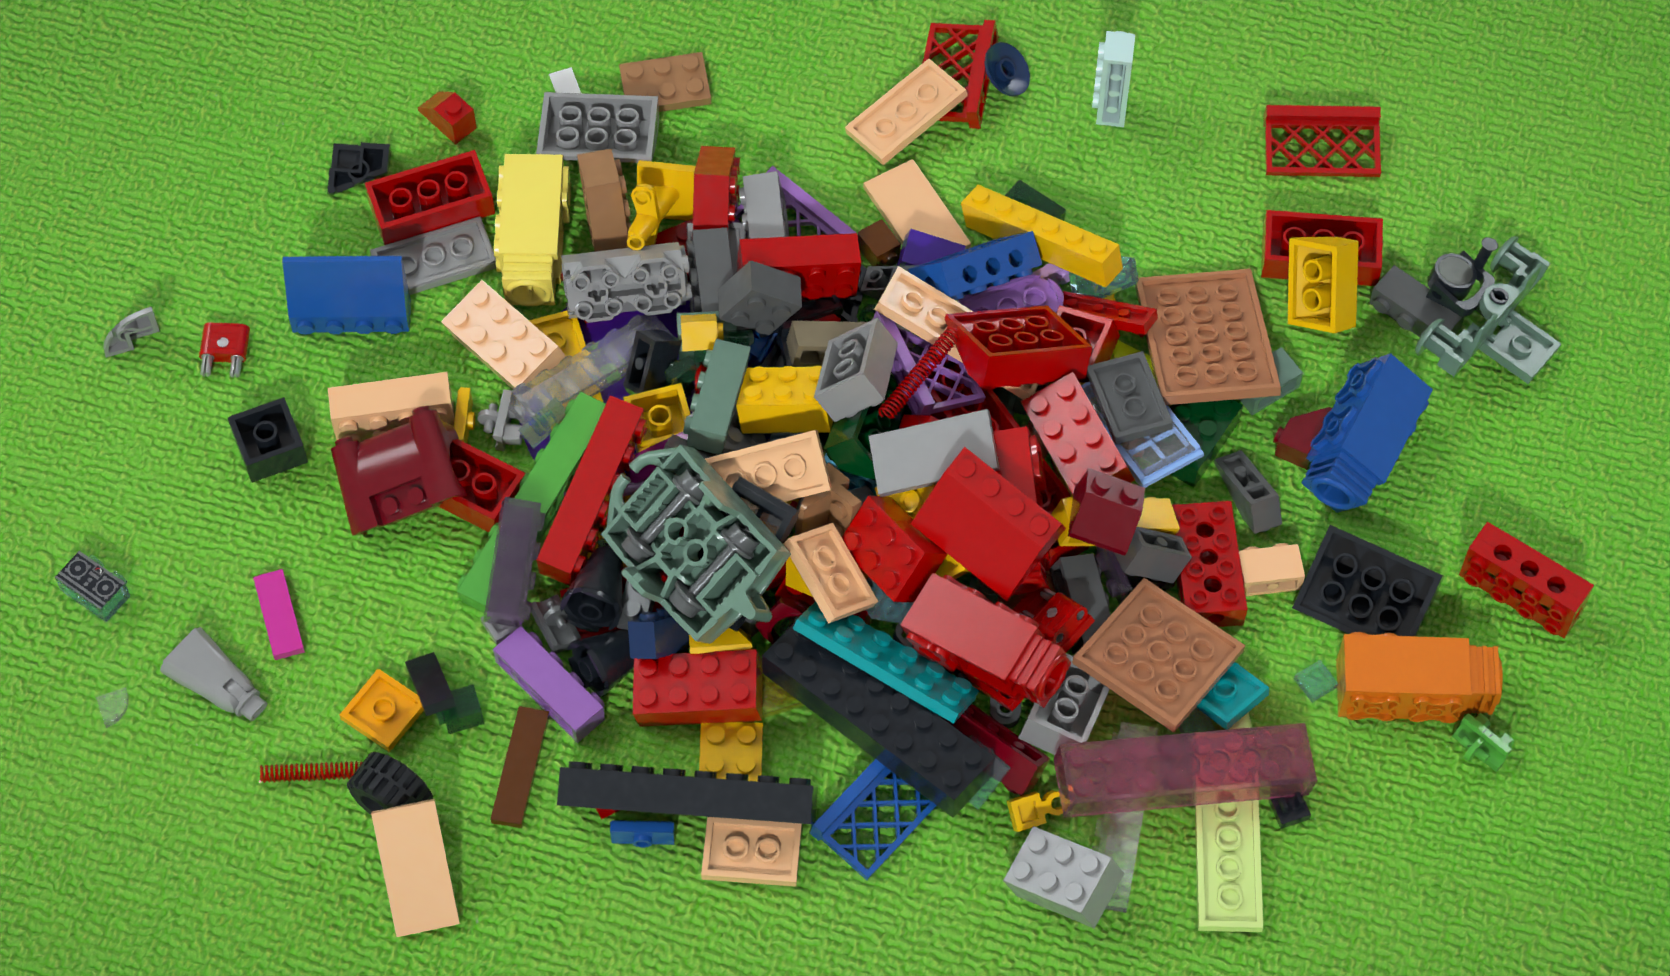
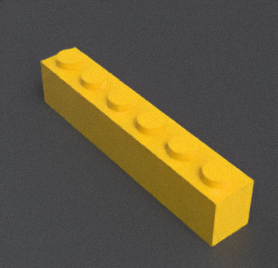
M977 185L961 202L966 227L993 239L1033 231L1041 260L1103 287H1107L1123 269L1119 244L981 185Z

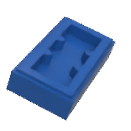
M612 820L610 822L612 843L633 844L641 848L650 847L652 844L675 845L673 822Z

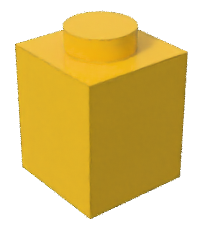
M716 314L680 315L682 352L713 350L716 339L724 340L723 322L717 323Z

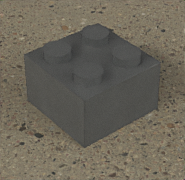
M750 260L718 289L719 319L736 326L757 331L760 334L770 335L802 307L800 277Z

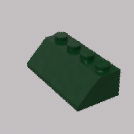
M890 374L885 399L880 404L860 410L853 417H845L834 422L824 451L841 471L876 481L869 436L898 430L904 415L912 414L906 402V405L900 408V412H897L893 419L888 418L882 410L883 417L881 418L878 409L898 387L892 374Z

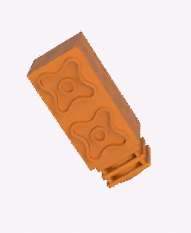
M1352 632L1344 634L1336 659L1338 717H1347L1350 720L1374 718L1381 721L1409 719L1412 722L1437 720L1443 723H1455L1462 721L1464 714L1487 713L1492 715L1502 695L1503 671L1498 646L1476 647V645H1469V638L1398 636L1394 633L1369 635L1363 632Z

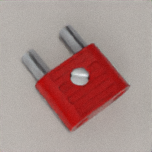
M205 323L199 358L202 359L200 374L204 377L205 374L207 377L210 376L212 362L231 363L230 376L238 378L240 376L241 364L246 361L250 327L238 323Z
M1044 588L1040 592V596L1048 602L1038 613L1033 615L1024 610L1022 611L1024 614H1020L1033 619L1039 624L1038 629L1045 635L1044 639L1061 646L1085 621L1088 610L1061 592L1054 593L1048 588Z

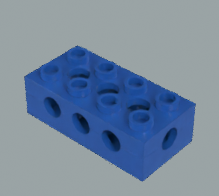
M1030 231L997 238L909 268L908 270L909 273L956 301L964 298V295L968 293L975 294L985 291L991 285L998 286L1008 283L1014 277L1033 274L1032 268L1043 264L1034 233Z

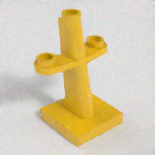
M638 161L637 186L631 193L636 209V217L628 230L627 245L630 249L641 250L644 246L655 245L659 225L663 219L683 221L693 219L694 171L696 166Z

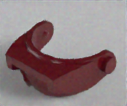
M792 597L780 598L770 609L772 619L769 622L756 621V627L764 638L771 644H774L780 638L773 629L774 625L786 617H800L811 605Z

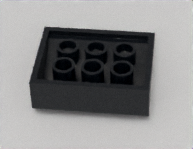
M1330 525L1292 608L1348 634L1363 632L1369 635L1394 633L1398 636H1416L1445 576Z

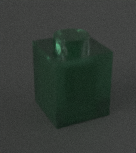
M474 684L452 690L451 693L456 706L436 713L439 725L446 724L448 734L484 724Z

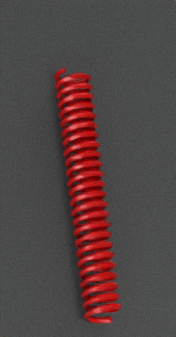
M947 327L944 330L943 334L938 337V340L924 354V357H921V360L907 374V377L892 392L893 394H890V397L878 409L881 418L883 417L881 410L890 419H893L894 415L900 412V408H903V405H906V402L909 401L908 398H911V395H914L917 388H920V385L923 384L922 381H926L925 378H928V375H931V371L937 368V365L940 364L939 361H942V358H945V355H948V351H951V348L954 347L953 345H956V342L959 341L958 335L949 330L957 331L958 329Z
M341 761L340 774L337 762L335 763V774L333 763H330L329 774L328 763L326 762L324 775L323 763L321 762L319 775L318 763L316 762L315 776L313 763L310 764V776L308 764H305L304 776L303 764L301 763L299 777L298 764L296 763L294 777L293 764L291 763L290 777L288 764L285 765V777L283 765L281 764L279 778L278 765L276 764L274 778L273 765L271 764L269 778L268 765L266 764L265 779L263 765H261L258 782L261 783L263 781L265 783L268 781L270 783L273 781L275 783L282 780L284 782L286 780L289 782L291 780L294 782L298 780L300 782L301 780L310 781L311 779L314 781L316 779L319 781L323 779L325 781L326 779L331 780V778L333 780L336 778L339 780L341 778L344 780L348 778L350 780L355 772L353 770V762L351 761L349 773L348 762L346 761L344 773L343 762ZM357 761L355 762V772L358 769Z

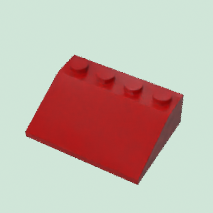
M1048 305L945 314L944 320L947 327L958 329L957 331L949 330L956 333L959 337V341L956 342V348L968 375L982 389L993 390L996 387L1004 386L1020 387L1024 384L1044 385L1047 382L1058 381L1072 372L1077 379L1086 378L1092 346Z
M966 447L962 449L945 470L911 522L913 527L1006 601L1010 599L1066 529L1061 522Z

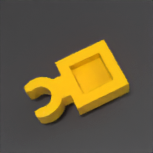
M1055 790L1048 791L1042 799L1038 792H1032L1007 800L1014 831L1020 832L1033 828V826L1036 827L1047 823L1045 818L1047 813L1056 816L1065 812L1064 807L1053 808L1051 805L1054 798L1061 796V792Z

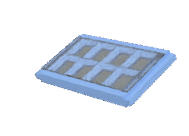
M1090 382L1081 385L1113 441ZM1168 405L1166 407L1173 421L1172 430L1115 445L1135 481L1144 488L1204 456L1200 445Z

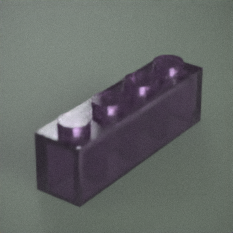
M505 497L501 503L483 622L519 628L524 620H529L532 603L527 601L528 590L534 589L536 572L531 571L532 562L537 559L540 552V542H536L537 530L542 531L545 513L540 512L541 503Z

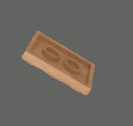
M702 52L619 64L624 95L658 96L659 112L711 104V94Z

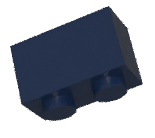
M664 607L657 608V612L640 613V618L628 621L630 658L659 659L690 649L689 634Z

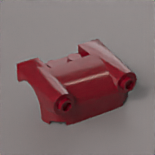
M429 406L412 410L413 415L408 418V423L361 442L358 440L353 441L352 436L335 441L336 446L331 448V454L352 536L366 535V531L397 523L438 507L440 504H443V501L450 498L466 496L465 489L458 481L450 460V443L453 440L459 439L453 425H449L441 419L436 409L430 410Z

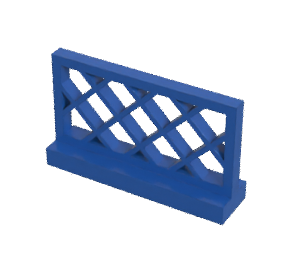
M877 759L813 824L810 831L813 837L818 841L822 840L866 880L877 871L937 806L930 800H920V792L916 789L915 800H898L897 785L909 784L902 779H897L896 774ZM892 773V779H886ZM879 785H892L893 800L876 801L875 789ZM871 794V801H865ZM894 806L895 822H877L876 807ZM898 806H916L915 820L913 822H899ZM920 806H927V807L921 812V807H920ZM858 807H872L873 822L855 823V810ZM850 817L851 823H844ZM907 827L900 835V828ZM873 828L874 844H857L856 829ZM878 828H895L896 840L892 844H879ZM837 829H851L852 844L840 845L831 836ZM846 850H852L853 856ZM857 850H874L875 862L868 870L858 861ZM879 850H886L881 856H879Z

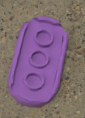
M1031 274L1012 279L1010 282L1002 285L988 287L987 290L979 293L967 294L957 302L974 312L1048 305L1056 313L1059 305L1063 306L1064 294L1055 281L1049 278L1047 280L1041 279L1040 275Z

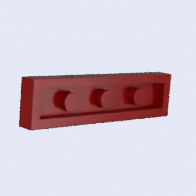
M1063 291L1064 307L1113 320L1117 330L1145 335L1158 319L1157 309Z

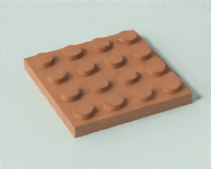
M1143 578L1074 655L1072 664L1172 732H1175L1243 653L1245 645Z

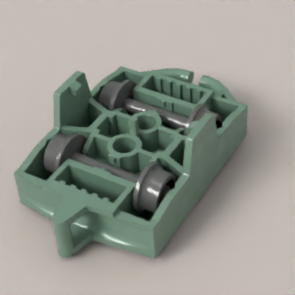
M680 444L678 447L640 454L629 464V467L634 472L639 473L647 465H655L657 468L626 503L623 500V494L631 480L623 473L619 475L612 486L607 528L601 533L613 551L627 566L621 574L642 597L660 603L674 620L697 642L712 643L742 616L750 620L769 622L772 619V613L762 595L790 557L791 553L695 448ZM720 511H724L730 515L725 517ZM684 527V535L680 537V529ZM703 548V557L699 560L698 554L700 549ZM662 570L668 576L665 583L657 575Z

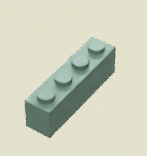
M716 339L713 350L707 349L703 367H707V371L700 372L697 389L701 391L700 394L694 393L690 411L694 412L693 417L687 416L683 434H688V447L718 455L723 453L748 367L751 347Z

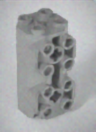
M678 242L647 245L641 250L622 248L561 256L564 292L568 300L566 306L569 319L580 318L590 323L612 320L621 312L639 311L647 316L671 313L673 309L680 305H686V301L692 300L691 285L688 283L687 273H689L688 256L685 253L684 245L679 246Z

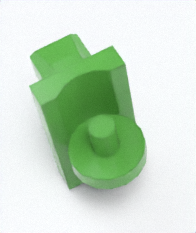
M1468 713L1462 719L1460 726L1452 737L1467 749L1464 755L1465 760L1470 762L1476 756L1497 772L1513 749L1511 747L1514 739L1506 733H1500L1496 736L1489 730L1490 721L1483 714L1479 713L1473 717Z

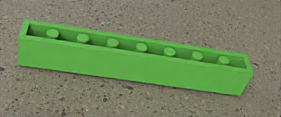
M581 391L576 399L570 400L565 410L564 419L552 429L550 441L546 448H541L537 453L534 462L535 466L530 474L526 473L520 483V490L515 498H511L508 501L503 518L499 523L492 526L487 544L476 552L473 559L474 565L471 570L460 578L457 592L463 603L485 614L500 607L557 514L564 499L563 493L570 486L604 410L605 403Z

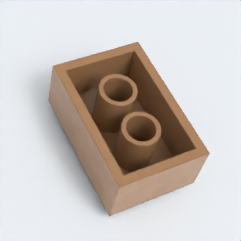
M612 149L577 154L587 223L594 252L629 248L627 239L628 230L631 227V222H629L630 209L625 195L627 188L624 175L622 174L620 159L614 160Z

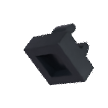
M1299 787L1269 798V804L1280 829L1310 820L1311 814Z

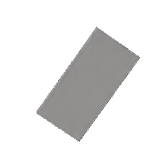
M480 216L370 250L371 256H402L410 295L496 269L494 251Z
M988 409L869 436L877 490L880 497L936 485L945 470L964 447L995 471L1000 470Z

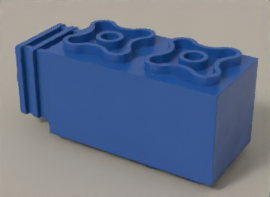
M1391 353L1378 358L1374 357L1370 361L1361 364H1355L1347 374L1345 385L1336 394V402L1332 410L1324 417L1320 432L1310 444L1312 448L1306 457L1311 462L1310 469L1307 470L1306 477L1303 478L1301 483L1318 500L1328 505L1337 513L1366 505L1368 497L1372 494V489L1376 485L1386 482L1408 437L1415 431L1419 416L1429 404L1427 400L1433 389Z

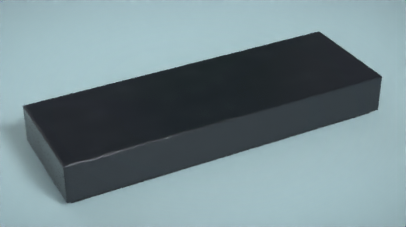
M434 652L405 662L426 716L456 706Z

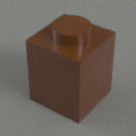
M882 219L858 232L859 249L871 266H894L898 262L901 243Z

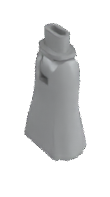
M201 627L194 628L163 660L160 668L161 673L209 700L222 710L231 713L235 712L238 717L244 715L250 721H254L267 707V702L259 697L260 692L254 688L250 679L227 657L216 642Z

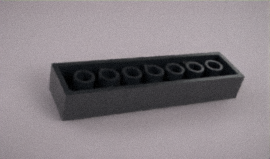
M794 623L762 655L763 674L954 818L993 776L995 757L933 711L793 630Z
M569 761V767H560L557 805L800 824H814L816 821L818 786L811 785V779L790 778L789 784L779 783L780 777L758 775V781H748V774L726 773V779H718L717 772L695 771L694 777L685 776L686 770L663 768V774H654V767L632 766L631 772H623V765L600 764V770L592 769V763Z

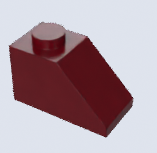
M1327 407L1292 417L1285 428L1280 426L1273 440V443L1277 444L1275 456L1308 470L1311 462L1306 457L1312 448L1310 444L1320 432L1323 426V419L1332 408Z

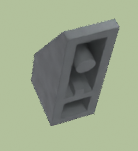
M1242 450L1214 459L1215 466L1242 519L1254 534L1267 531L1282 524L1279 495Z

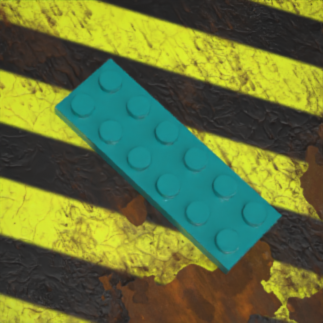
M816 601L796 620L793 630L953 724L971 705L979 692L968 680L949 673L939 663L931 662L920 656L915 649L903 646L893 640L886 632L874 629L856 615H850L828 624Z

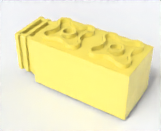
M505 154L504 165H499L497 190L499 215L495 217L494 257L496 258V271L502 273L504 298L510 305H555L556 284H561L564 224L570 223L571 182L569 166H564L563 155Z

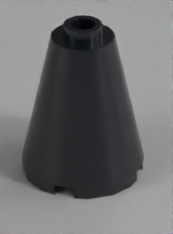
M610 546L598 547L593 551L561 600L560 610L562 612L564 609L567 614L566 619L574 626L586 631L599 632L600 628L609 627L608 631L612 630L619 624L622 615L621 572L623 571V561Z
M617 629L576 640L567 649V651L572 649L573 656L568 658L572 672L579 676L585 689L589 687L600 698L606 695L634 669V659L630 658L629 634L626 629Z

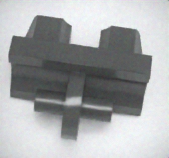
M558 594L541 602H532L529 606L535 622L548 642L549 648L555 654L566 651L572 642L581 639L576 627L566 619L567 614L564 609L561 612V599Z

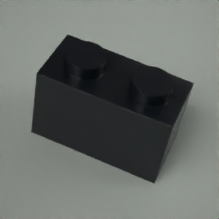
M636 330L623 386L636 394L670 386L682 340L664 330Z

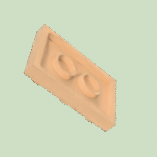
M834 523L790 537L783 543L791 553L790 557L828 624L869 609L879 602Z
M707 817L701 872L702 880L796 887L802 824Z

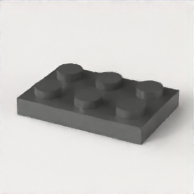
M1143 351L1088 366L1086 375L1115 445L1173 429V421Z

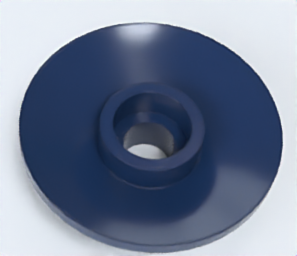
M1003 42L996 43L987 50L985 69L995 88L1007 96H1018L1024 93L1029 86L1030 73L1022 54L1012 45Z

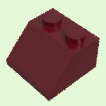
M1088 468L1074 488L1068 536L1125 556L1143 511L1145 488Z

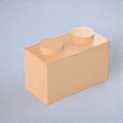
M1279 543L1267 548L1251 546L1239 551L1245 596L1301 589L1305 574L1298 544Z

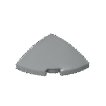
M152 306L124 318L108 333L103 347L106 358L134 350L133 339L160 332Z

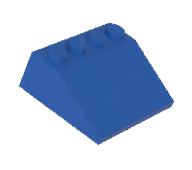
M402 256L283 257L282 263L288 316L293 333L298 332L307 335L313 332H328L330 334H340L342 332H357L360 334H369L371 332H387L390 334L410 332L411 298Z

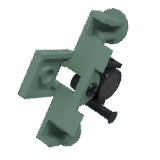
M1517 236L1509 238L1499 248L1490 265L1493 273L1502 266L1513 274L1508 284H1495V278L1483 269L1492 251L1498 248V243L1493 238L1485 237L1482 239V247L1475 260L1464 250L1460 255L1449 253L1440 256L1428 276L1430 290L1426 298L1448 308L1461 317H1466L1476 311L1486 318L1487 321L1481 328L1472 323L1467 330L1464 329L1459 335H1456L1443 325L1445 321L1443 318L1436 319L1419 338L1415 348L1416 354L1420 355L1425 349H1428L1440 358L1437 365L1454 377L1479 349L1529 384L1558 351L1561 343L1514 311V309L1541 280L1550 263L1537 253H1531L1517 243L1519 239ZM1478 280L1480 290L1470 299L1462 301L1469 294L1475 281ZM1499 325L1502 329L1497 335L1493 334L1495 328Z

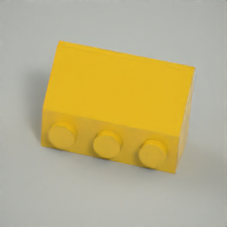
M1339 237L1289 238V325L1330 333H1338L1356 327L1357 240Z

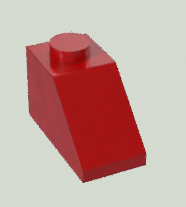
M439 91L418 107V111L455 145L477 128L474 109L455 92Z

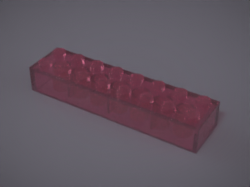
M1305 723L1060 744L1054 756L1064 818L1273 799L1283 796L1293 797L1295 792H1300L1302 796L1310 794L1317 783Z

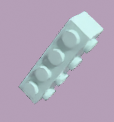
M1106 31L1105 42H1099L1092 108L1098 109L1097 125L1124 127L1135 34L1123 31Z

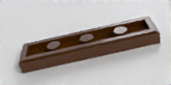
M522 706L518 707L490 819L492 824L522 829L550 717L549 711Z

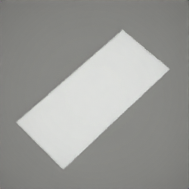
M572 67L549 74L556 93H581Z

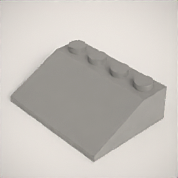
M544 92L536 154L563 155V160H578L577 154L612 149L614 160L620 159V162L638 163L639 160L652 161L659 128L658 96Z

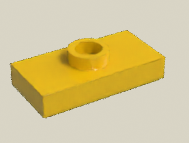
M460 387L458 389L453 427L458 434L459 440L468 444L469 430H474L475 412H472L473 400L471 389Z

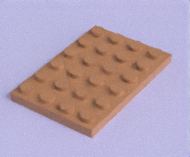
M1251 269L1135 278V289L1139 306L1157 309L1158 319L1145 335L1155 381L1165 405L1280 396L1281 386Z

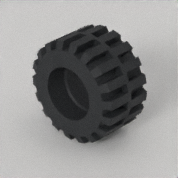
M371 752L347 782V788L352 797L370 815L372 811L433 799L430 789L416 773L400 761L378 752Z

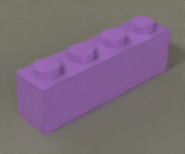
M520 626L493 648L495 662L543 710L549 711L550 717L577 743L580 742L605 720L604 702L596 693L592 692L590 694L583 687L584 684L576 673L571 672L569 674L562 667L561 659L552 651L548 653L542 647V641L534 632L528 633Z

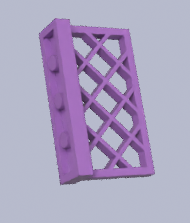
M774 166L767 171L778 172L785 195L786 209L792 208L796 211V220L788 221V227H797V236H801V226L809 225L817 228V235H821V232L824 235L856 233ZM740 204L737 207L735 222L730 221V223H742L738 219L744 214L743 205Z
M876 311L873 319L878 318L898 343L891 372L899 385L912 368L915 367L916 363L921 360V357H924V354L932 347V344L912 334L910 331L907 332L897 327L894 321ZM908 341L924 348L921 356L909 351L907 347ZM945 355L941 364L934 368L936 372L934 379L925 378L926 381H922L923 384L920 385V388H917L914 395L908 398L907 404L913 415H930L984 402L985 395L981 387L968 375L964 364L950 355ZM947 357L948 360L959 365L961 369L960 374L943 367ZM939 374L956 381L952 389L936 382ZM959 383L964 384V386L971 389L973 395L966 396L955 390ZM932 389L949 396L947 401L935 403L931 395Z

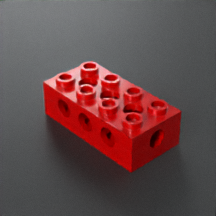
M1217 501L1172 505L1180 528L1175 535L1182 537L1192 557L1176 579L1179 601L1217 627L1244 625L1247 603L1232 502Z
M1488 521L1468 548L1459 574L1469 585L1481 588L1489 593L1497 602L1506 603L1516 609L1522 617L1534 620L1542 625L1550 634L1559 635L1564 639L1582 614L1594 587L1592 583ZM1488 573L1493 574L1495 578H1492ZM1514 588L1520 590L1522 594L1517 593ZM1541 604L1545 605L1549 610H1545Z

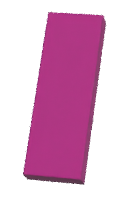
M283 569L253 577L274 659L279 660L304 653Z

